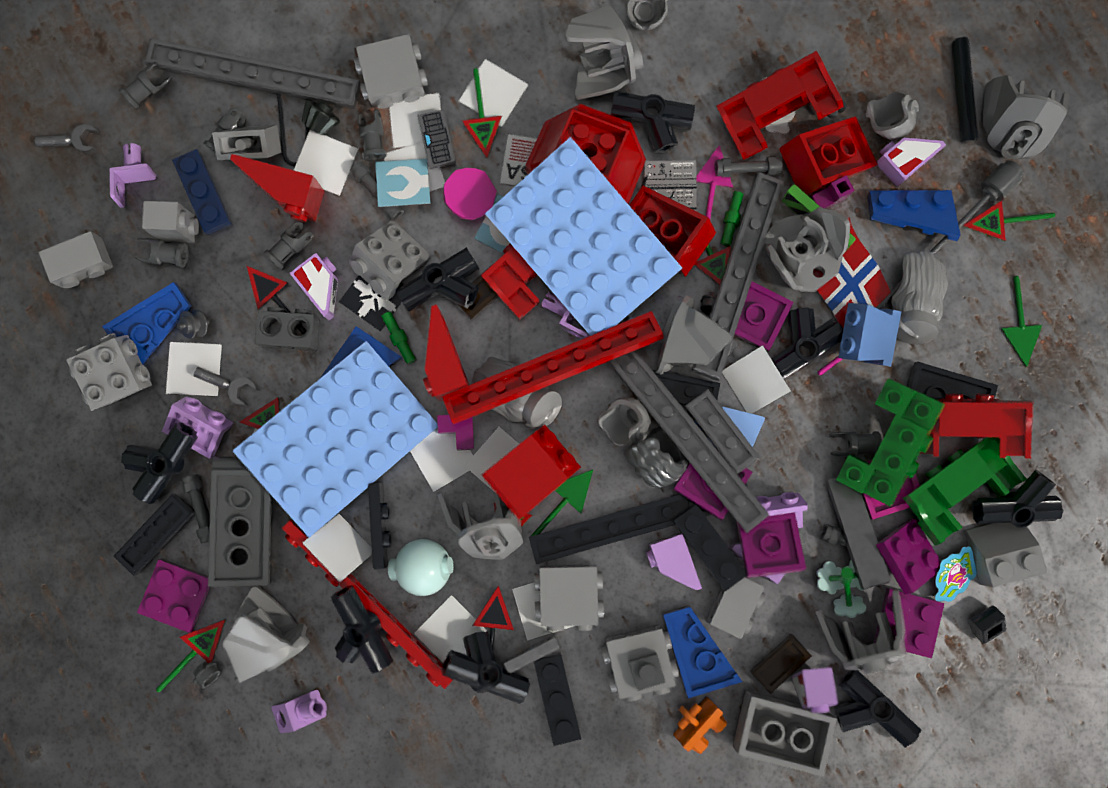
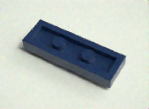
M195 149L172 159L204 233L209 235L231 225L232 222L200 151Z

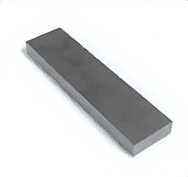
M837 477L828 479L826 484L861 590L891 582L885 561L876 546L878 541L862 494L837 481Z

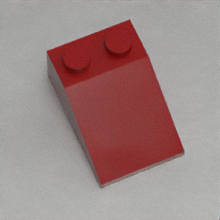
M856 116L799 134L779 148L795 185L806 195L821 191L832 182L846 175L848 178H851L878 165Z
M231 154L230 160L252 182L283 208L284 212L291 215V219L306 223L307 220L316 222L325 191L313 175Z
M644 185L629 204L644 224L680 264L682 269L677 273L686 277L716 234L709 217Z
M436 304L431 306L425 362L427 377L423 378L428 394L443 401L442 396L470 384L443 314Z
M544 425L485 471L482 477L520 520L577 472L581 466L577 463L574 456L560 443L556 435Z

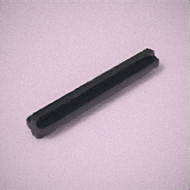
M958 37L952 42L960 134L963 143H972L978 139L970 45L967 37Z

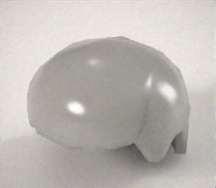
M628 0L626 4L628 20L635 28L640 30H653L661 25L668 12L667 0Z

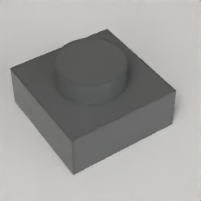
M657 653L629 660L638 691L666 683Z

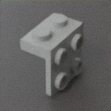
M390 221L355 245L348 264L356 274L360 275L371 285L377 294H380L388 301L395 295L401 280L425 264L430 255L398 223Z

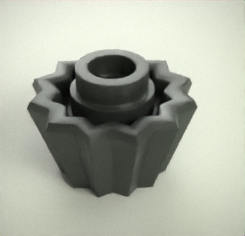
M308 99L305 101L301 121L311 130L321 135H326L340 123L339 118L332 113L334 109L325 102L319 100L318 103H315Z

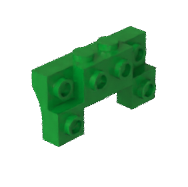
M888 378L875 402V405L896 414L871 464L852 454L848 455L836 480L861 494L865 493L888 506H892L907 477L912 479L920 465V463L916 462L920 452L926 453L930 447L933 438L929 435L946 404Z
M985 437L966 452H963L962 449L957 450L947 458L950 462L943 468L939 464L926 473L928 479L903 497L920 521L917 524L935 546L942 544L948 536L963 528L949 511V508L956 505L986 482L999 498L1007 495L1012 488L1027 480L1010 456L1000 458L999 437Z

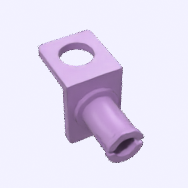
M130 143V150L128 144L123 145L124 166L109 168L110 197L120 208L125 207V184L156 179V174L148 164H141V146Z
M549 291L546 294L548 300L543 299L542 307L562 316L559 324L564 331L580 339L589 337L588 333L571 325L574 316L555 294Z
M313 690L286 703L276 704L271 708L279 732L287 733L296 731L326 717L327 706L325 701L321 699L319 691ZM281 712L285 717L286 724H284L281 718Z

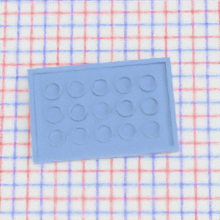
M571 137L485 213L590 336L616 326L682 269L680 264Z
M365 341L236 447L233 452L310 538L368 488L369 484L375 482L438 427V423L370 344Z

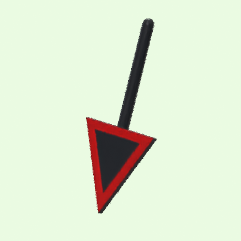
M247 266L257 309L259 310L272 298L280 308L284 309L285 313H291L276 296L288 282ZM301 324L297 326L303 335L307 332Z
M499 586L472 625L490 628L489 638L492 649L496 628L514 630ZM484 672L485 681H489V676Z

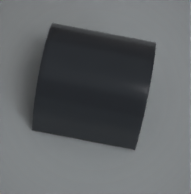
M994 605L968 620L969 627L982 644L988 643L1007 630L1005 615Z

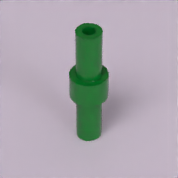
M733 191L729 210L724 215L723 223L725 226L720 242L723 246H731L735 228L740 223L741 214L739 212L744 193L739 191Z
M391 311L384 313L381 317L391 334L389 338L394 347H398L407 365L413 363L417 359L407 342L409 338L404 329H400Z

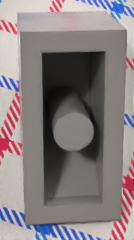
M277 125L249 126L212 132L217 160H230L231 154L252 159L269 158L281 153Z

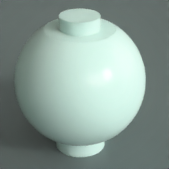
M416 539L403 546L396 558L389 560L388 574L392 581H398L399 585L408 593L417 596H427L436 593L446 584L450 574L453 572V560L439 543L429 539Z

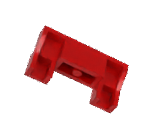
M815 51L786 68L777 69L766 79L750 84L746 90L718 104L716 107L744 161L768 148L766 140L760 129L808 103L818 120L843 108L844 105L821 57Z
M510 243L503 250L504 255L481 275V278L514 316L521 320L539 303L537 296L526 286L537 276V273Z
M946 394L945 398H939L938 400L946 405L929 435L933 438V441L926 453L920 452V454H933V456L939 457V436L999 437L1000 458L1024 456L1025 459H1031L1032 400L994 399V394H976V399L964 398L963 394Z

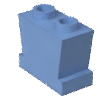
M848 303L838 358L891 367L901 311L879 309L868 304Z

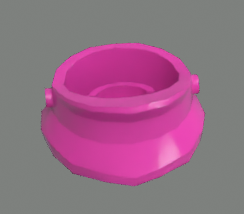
M476 168L458 169L451 174L443 185V197L446 206L461 219H477L485 215L494 205L497 191L485 171Z

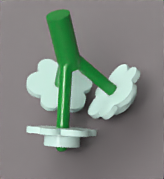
M852 560L844 568L836 567L832 561L825 562L823 568L817 570V576L819 577L817 587L821 591H827L829 594H835L837 590L843 588L845 594L841 595L840 599L833 601L835 614L854 618L857 614L864 613L866 605L863 603V598L860 596L854 597L851 594L850 587H857L861 590Z

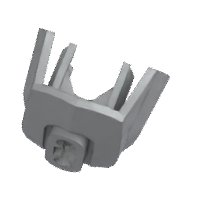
M610 4L571 19L566 31V40L569 42H582L585 53L580 54L582 64L579 65L575 90V98L577 100L614 92L626 84L635 82L637 79L635 70L643 68L642 55L631 30L625 28Z
M1009 75L992 79L985 86L983 126L987 132V142L993 149L1001 151L1002 156L1007 159L1030 157L1039 154L1049 144L1067 114L1069 93L1064 92L1060 102H1057L1055 100V90H1051L1048 97L1024 94L1025 81L1021 80L1015 85L1012 76Z
M818 207L806 214L789 216L774 223L766 235L763 248L782 279L793 290L815 292L838 274L842 256L848 247L850 222L835 210ZM801 250L804 254H799L797 251ZM815 269L816 271H821L823 273V277H815L813 275V270Z
M678 296L663 331L664 339L660 341L663 346L661 347L656 368L657 374L668 372L672 367H693V364L707 365L732 340L730 333L693 309L695 301L692 297L685 296L684 298ZM734 339L732 340L728 356L739 345Z
M442 493L438 494L437 496L449 529L457 536L461 548L472 557L503 560L523 544L521 519L519 520L510 509L508 510L507 505L497 493H493L497 507L493 519L480 524L476 521L475 514L469 512L467 502L462 503L464 524L459 512L449 506Z
M252 586L235 614V624H233V628L225 638L223 646L236 673L234 680L240 683L264 670L269 672L302 651L309 644L310 640L305 635L307 630L305 624H297L290 613L259 586Z
M898 589L893 590L894 603L892 604L897 631L896 640L894 639L886 612L875 613L880 632L877 642L866 646L857 638L852 622L844 621L841 623L844 631L843 634L835 620L826 617L821 610L815 611L832 652L841 659L845 670H863L864 674L892 669L890 664L907 654L904 642L905 623Z

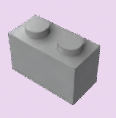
M144 201L142 229L164 242L194 243L195 235L199 231V222L194 214L178 202Z
M92 231L39 252L50 283L62 288L77 286L80 280L87 277L95 278L105 274V270L113 267L102 237Z
M743 578L727 591H724L721 587L706 622L742 639L743 634L747 635L752 628L754 619L751 617L755 608L759 609L764 601L765 593H763L765 587L747 578Z

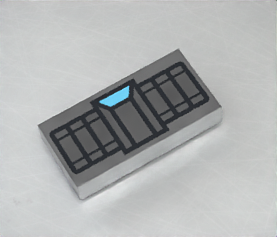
M444 109L417 115L429 169L456 164Z
M556 634L505 659L504 665L508 673H512L559 649L560 642Z

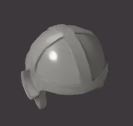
M895 91L880 100L869 101L866 118L870 117L875 133L889 140H898L908 135L914 129L917 118L916 112H919V105L909 94Z
M619 398L607 410L601 411L598 425L615 445L629 446L635 445L647 437L648 433L646 432L648 431L651 419L641 401L634 398Z

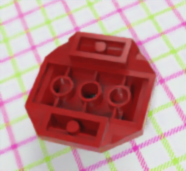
M579 104L544 122L525 165L527 174H530L571 137L586 155L591 156L588 158L629 205L646 161L631 122L583 104Z

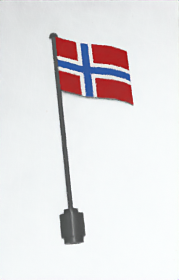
M1007 160L993 170L981 183L983 198L958 222L959 229L988 199L991 201H1003L1022 181L1021 177L1024 175V171L1019 164L1012 160ZM848 218L850 234L856 240L843 254L838 274L817 290V293L843 329L848 303L868 304L882 309L892 299L902 282L901 280L890 291L878 264L858 239L851 225L850 218ZM945 235L930 252L935 255L948 241V236ZM815 269L813 270V275L815 277H823V273L821 271H816Z

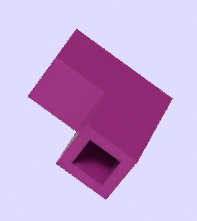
M846 175L832 182L826 189L812 195L810 198L820 207L828 209L846 200L855 190Z
M437 415L438 434L456 433L457 451L474 450L473 417L453 425L449 415Z

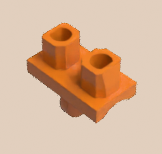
M706 697L700 705L695 703L690 710H687L683 705L678 709L684 717L677 723L679 728L673 735L688 752L692 749L702 754L709 743L704 737L705 733L710 728L716 733L721 732L726 727L727 722L722 716L723 712L712 700Z

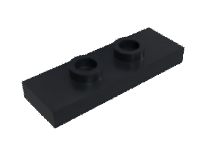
M372 483L368 485L372 565L374 569H385L388 567L387 548H391V533L386 531L385 522L386 519L390 518L389 503H384L383 483Z
M171 494L113 557L133 576L137 575L195 514L194 511L178 495Z

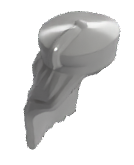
M920 251L918 254L909 252L903 255L902 282L892 297L893 310L901 311L897 338L905 343L924 344L933 340L939 333L938 322L943 314V300L947 291L948 281L944 261H940L932 252Z
M489 357L487 362L481 365V368H477L474 371L472 383L517 365L495 357ZM544 387L495 407L492 410L510 422L526 423L527 428L535 430L540 429L544 425L548 426L554 421L561 409L562 399L559 393Z

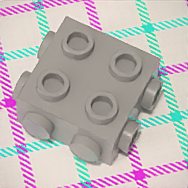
M409 34L356 47L358 57L354 58V63L358 75L363 74L365 82L360 84L364 100L369 99L373 108L385 109L391 107L393 103L401 101L414 102L421 96H425L423 86L428 85L424 68L419 69L417 60H421L418 43L412 44Z
M115 333L104 336L99 339V345L92 347L89 344L75 350V356L66 360L71 376L77 381L82 391V399L91 411L110 405L152 386L149 380V371L142 365L137 355V346L128 335L117 337Z
M596 565L540 566V573H534V590H540V602H535V619H541V626H547V631H563L564 626H575V630L585 631L592 630V625H599L598 618L604 617L603 600H598V589H603L602 571L597 572Z
M660 625L605 638L606 646L601 647L605 664L611 663L613 674L608 675L611 691L617 692L619 699L625 698L626 702L636 701L642 698V694L653 692V695H661L670 692V687L676 686L674 678L679 677L676 662L669 659L667 649L672 648L668 631L663 632ZM657 653L666 683L638 691L629 660Z

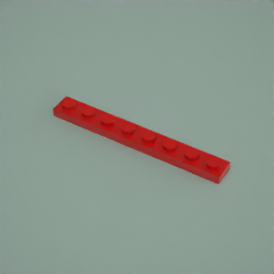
M650 311L446 394L442 398L454 425L664 339L663 332L653 312Z
M289 520L282 529L287 533L285 538L296 548L300 546L307 553L305 558L313 566H320L327 573L325 577L333 586L338 587L340 585L344 588L353 585L365 609L373 612L379 618L381 627L387 632L385 637L396 647L400 645L407 652L406 658L414 666L418 667L420 665L427 672L426 677L434 686L438 687L441 685L445 689L453 681L451 678L442 676L443 664L351 573L341 582L331 574L303 544L309 537L294 520Z

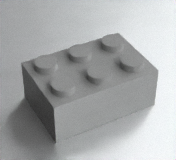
M745 691L732 747L742 756L824 777L837 718L829 712L812 714L811 708L802 709L800 704Z

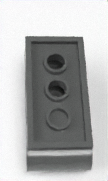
M213 457L208 587L268 586L270 584L272 495L238 457ZM240 519L245 520L249 526L248 532L243 536L237 535L234 531V525ZM242 548L247 552L248 559L245 564H238L234 561L233 554L236 549Z

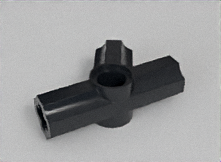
M615 91L611 115L617 118L642 122L646 127L655 153H663L678 145L672 127L691 130L695 105L664 100L657 94L640 96ZM648 107H655L659 113L651 115L646 109Z
M466 247L440 264L431 263L427 265L420 276L398 288L396 292L408 311L413 310L436 295L444 296L468 308L475 302L479 288L464 278L479 270V267ZM442 276L439 282L433 283L437 277Z
M798 308L790 310L788 316L791 346L771 358L783 379L841 342L843 327L840 323L832 318L816 329L814 309ZM800 345L809 348V357H805L800 353Z
M180 422L175 423L159 449L127 445L126 450L122 453L121 463L124 464L125 469L143 472L132 488L133 495L138 500L144 501L147 504L155 503L171 477L183 470L184 458L198 438L197 432L192 427Z
M1035 470L1016 492H1009L1007 495L999 498H978L973 500L971 506L973 520L977 524L1012 523L1017 528L1027 527L1033 522L1056 521L1062 518L1064 510L1062 508V501L1058 496H1047L1056 484L1038 470Z
M353 585L346 586L331 596V601L346 626L341 639L335 646L336 657L342 663L350 662L353 664L362 655L371 673L379 672L388 667L393 662V659L378 633L381 628V622L377 615L365 609Z
M476 632L463 638L467 655L454 650L448 652L443 662L442 676L470 685L477 693L489 692L519 704L524 702L530 687L529 678L513 672L508 673L507 670L502 669L495 661L488 632ZM482 672L489 676V682L485 681Z
M851 670L842 678L839 687L854 700L834 706L835 715L842 732L879 723L904 748L913 744L919 738V734L922 731L921 728L859 670ZM879 701H885V710L880 714H875V704Z

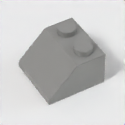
M990 523L964 530L968 546L973 551L980 585L996 587L1048 573L1040 544L1027 527L1017 528L1012 523Z

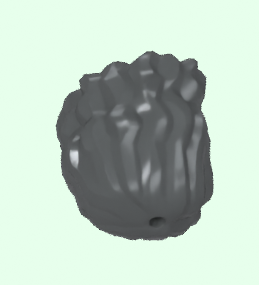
M661 426L652 429L643 441L631 446L624 452L629 463L635 468V473L643 478L644 482L651 487L663 488L678 481L688 468V459Z

